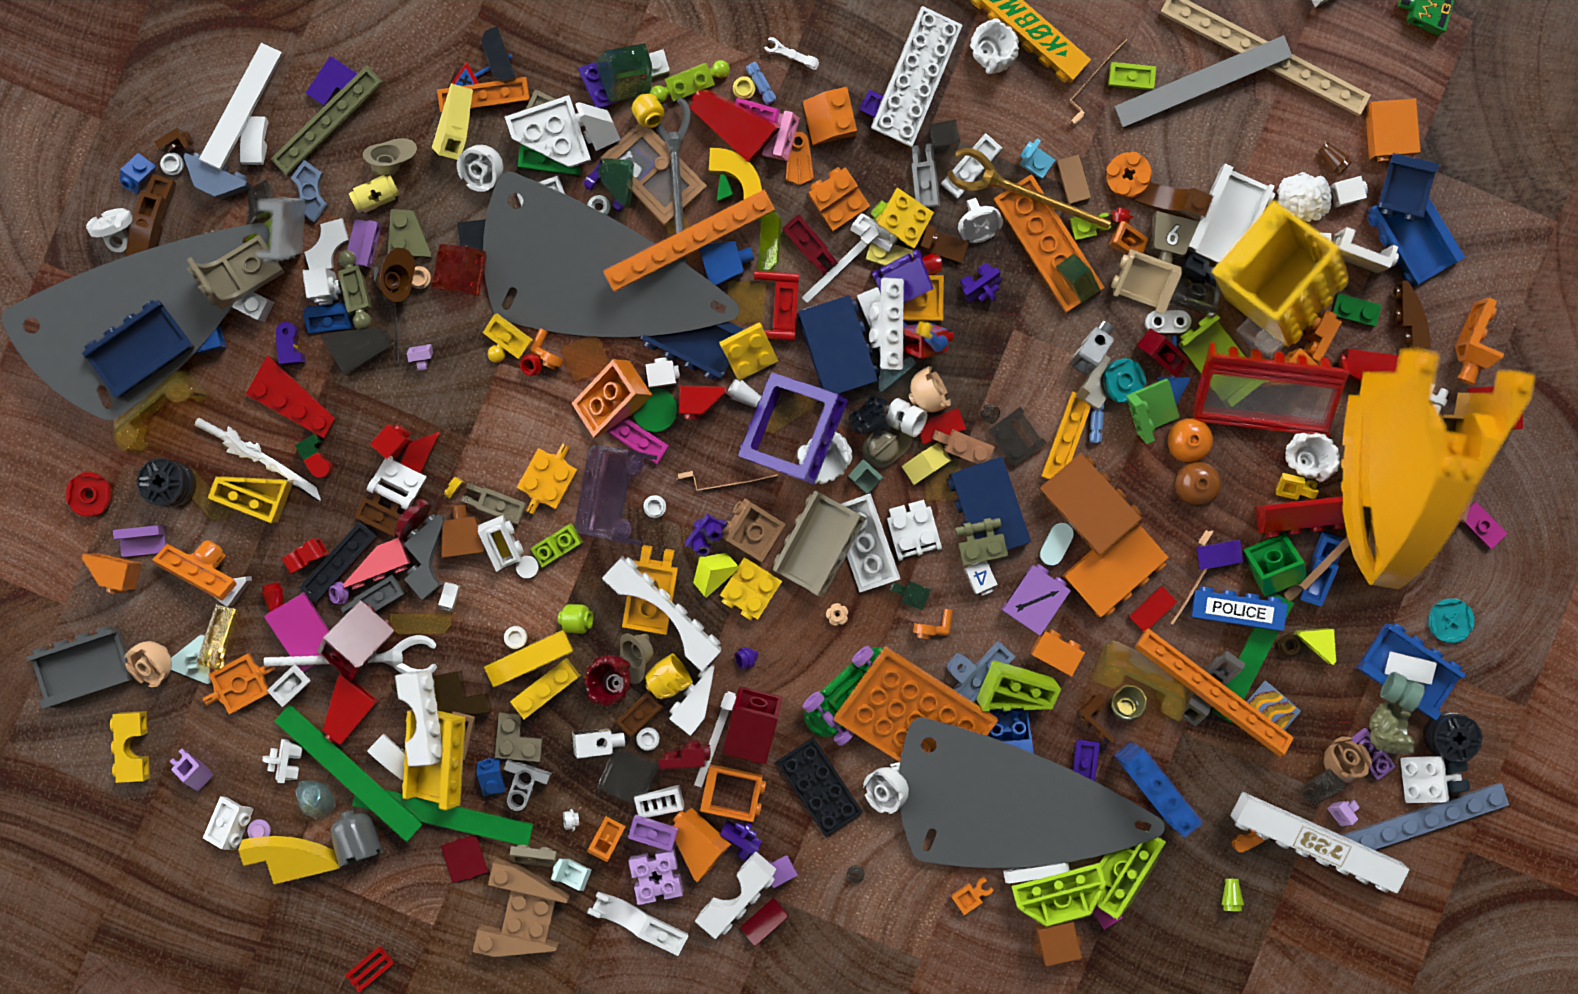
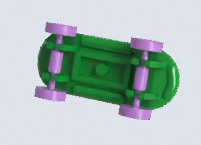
M863 647L854 655L852 663L820 692L813 693L806 699L803 704L805 709L804 720L810 731L822 737L835 735L834 741L839 746L852 738L854 733L835 722L834 716L884 648Z

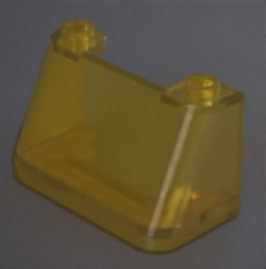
M180 367L176 372L168 375L138 404L113 420L115 443L123 452L141 454L149 447L145 442V437L150 430L143 423L168 400L183 402L187 399H194L200 403L208 394L184 367Z
M1108 642L1103 647L1089 678L1107 687L1114 688L1122 683L1126 675L1156 689L1155 697L1160 701L1162 707L1160 712L1180 722L1186 709L1187 687L1142 653L1120 642Z

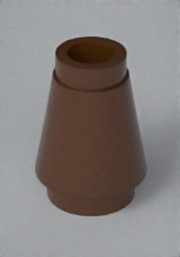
M1326 142L1318 151L1333 173L1336 171L1340 175L1352 163L1348 154L1329 142Z

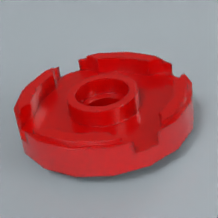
M82 472L69 481L65 490L66 502L72 511L84 517L97 516L104 513L110 506L112 488L109 481L102 475L94 472ZM90 490L93 492L92 498H88L87 493Z

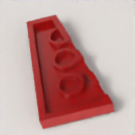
M267 355L246 395L315 434L326 438L336 418L298 384L290 374L282 369L273 358Z

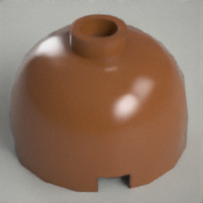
M1206 462L1188 463L1177 473L1175 489L1180 499L1187 504L1194 506L1209 504L1218 496L1221 490L1219 473Z

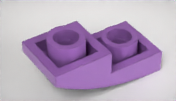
M1366 728L1352 737L1353 742L1357 745L1361 743L1368 751L1372 761L1369 771L1377 780L1396 767L1387 753L1373 746L1370 740V732Z

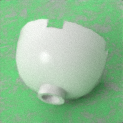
M474 145L466 149L458 157V175L461 179H465L470 189L477 192H485L494 187L498 178L503 174L502 158L496 150L487 145Z
M891 767L875 770L865 778L863 788L866 786L867 790L865 794L867 801L874 809L881 813L885 811L889 812V814L894 813L905 804L909 796V787L906 780L899 772L892 770Z

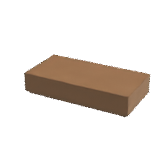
M1079 154L1057 160L1056 163L1068 204L1090 199L1091 195Z

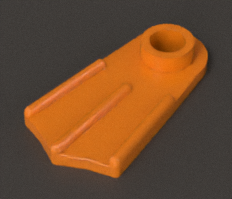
M796 132L794 140L800 138L803 143L798 146L793 141L787 161L786 181L801 186L808 181L814 180L808 137L802 132Z

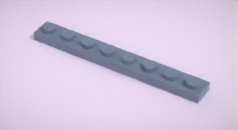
M1496 783L1451 798L1448 802H1439L1342 834V836L1375 850L1508 806L1509 803L1502 783Z

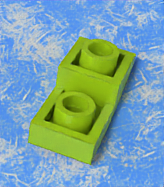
M571 523L530 549L541 567H544L574 549L583 541Z

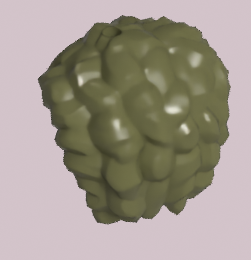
M1391 702L1380 703L1375 713L1370 717L1369 727L1372 730L1370 740L1373 746L1385 753L1406 754L1414 752L1413 745L1415 742L1412 737L1408 736L1409 730L1407 729L1409 725L1407 720L1411 717V713Z

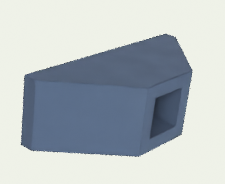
M195 152L193 156L185 153L184 159L194 187L220 200L251 189L252 184L246 181L248 177L238 172L232 175L226 172L227 167L225 166L221 171L201 162L199 160L201 155Z

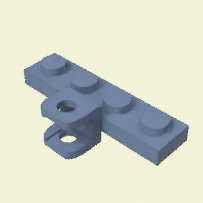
M999 641L975 665L960 653L955 654L946 664L947 670L959 681L953 690L974 702L993 660L1009 664L1015 656ZM962 664V667L957 669L958 665Z

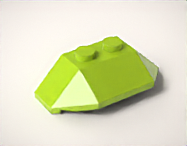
M1157 837L1129 848L1105 854L1100 862L1106 887L1097 903L1098 908L1118 920L1132 904L1152 872L1166 842Z
M1100 863L1014 885L1012 890L1017 908L1045 927H1050L1091 916L1106 887V882Z

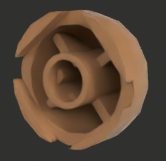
M1340 737L1334 740L1324 753L1323 763L1325 770L1334 780L1340 783H1354L1362 779L1369 773L1368 770L1372 762L1366 748L1361 743L1357 745L1352 741L1353 738Z

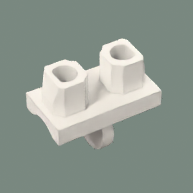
M281 739L279 757H277L278 749L271 748L270 756H263L262 759L263 762L269 763L267 771L274 772L275 764H277L275 776L277 783H285V780H297L299 768L298 766L287 765L288 758L300 759L302 752L300 745L291 743L288 739Z

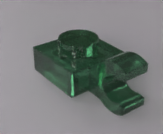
M909 581L907 587L892 582L889 590L903 595L901 602L923 610L931 589Z

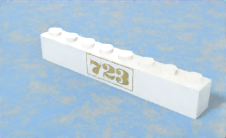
M1242 792L1231 814V817L1236 821L1235 825L1245 831H1248L1250 828L1256 831V835L1266 840L1269 837L1273 838L1278 845L1286 849L1291 846L1296 849L1298 854L1308 858L1309 855L1316 857V861L1325 866H1329V864L1334 865L1337 871L1348 875L1350 872L1356 875V879L1365 884H1368L1369 881L1375 883L1376 888L1386 893L1389 890L1398 893L1410 870L1402 862L1245 792Z

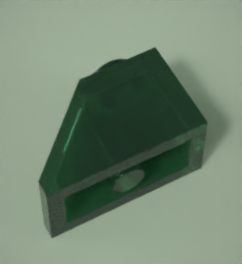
M603 158L602 164L599 165V178H601L602 183L622 206L631 208L634 163L625 159Z

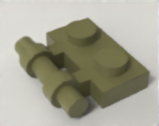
M987 518L983 519L984 522L974 524L968 522L964 523V526L955 528L957 537L966 535L967 541L958 543L963 565L1008 556L1004 535H994L993 532L994 528L1002 527L1000 518L993 520ZM986 531L987 537L974 540L973 533Z

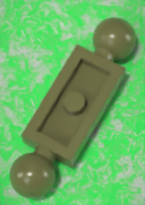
M344 250L339 254L338 262L345 269L338 271L347 312L350 315L355 314L353 318L354 326L357 329L365 330L371 325V317L365 310L372 307L363 270L360 265L354 266L356 255L350 250Z

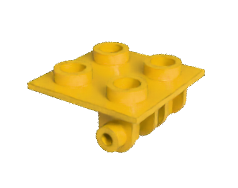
M897 187L884 212L877 217L876 222L879 227L884 228L890 234L906 243L907 246L909 245L914 249L934 212Z

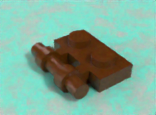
M375 492L372 500L363 497L354 517L396 537L394 529H398L396 523L402 515L398 513L401 505ZM383 498L393 503L391 509L380 504Z

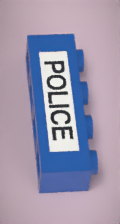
M1200 587V590L1194 591L1191 618L1284 631L1288 604L1282 603L1281 598L1268 597V601L1260 600L1259 595L1246 593L1245 597L1236 596L1237 592L1223 590V593L1220 594L1214 593V588Z

